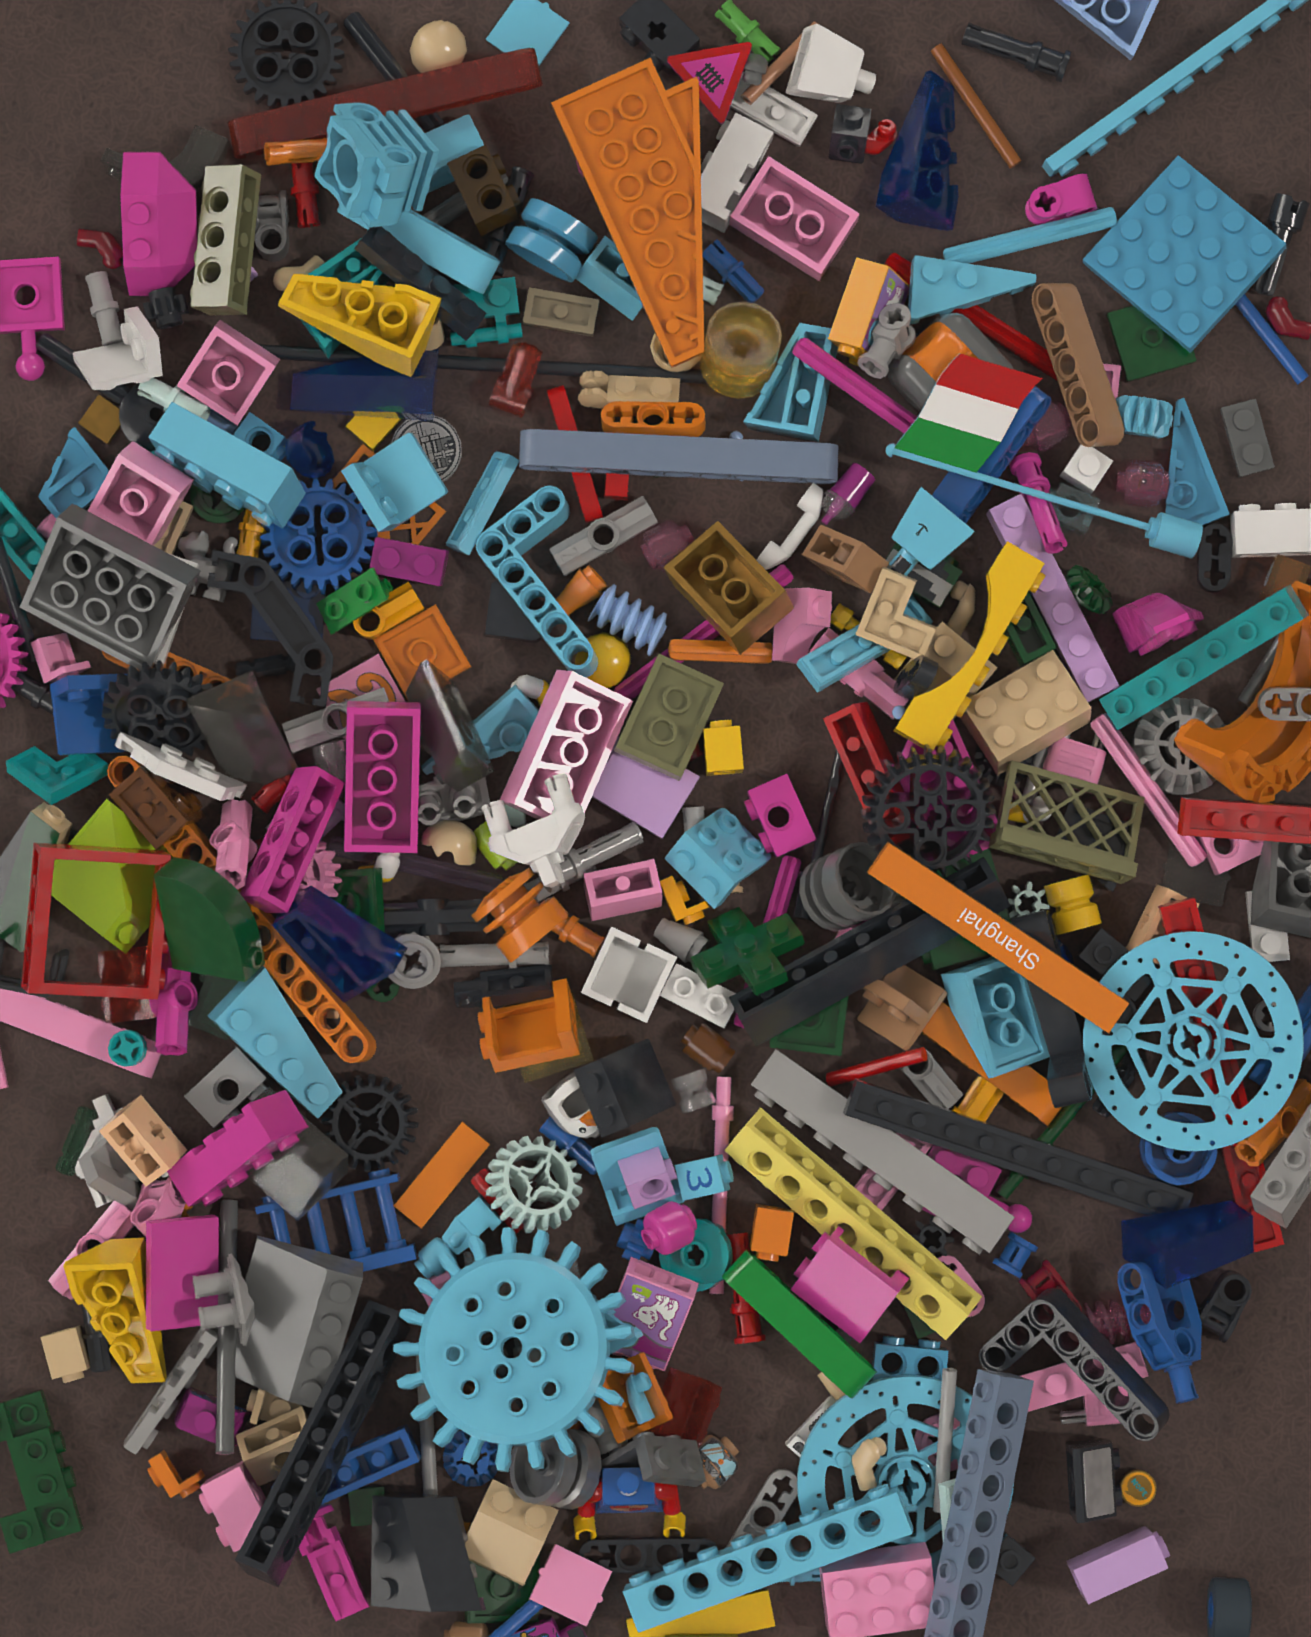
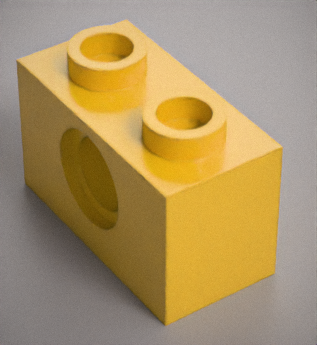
M732 720L710 722L709 728L703 729L702 733L706 776L742 773L744 766L740 726H732Z

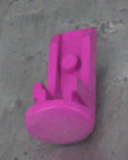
M331 1504L320 1505L299 1546V1550L302 1556L307 1555L327 1605L335 1621H338L368 1608L370 1605L337 1527L328 1528L323 1515L333 1511L334 1508Z

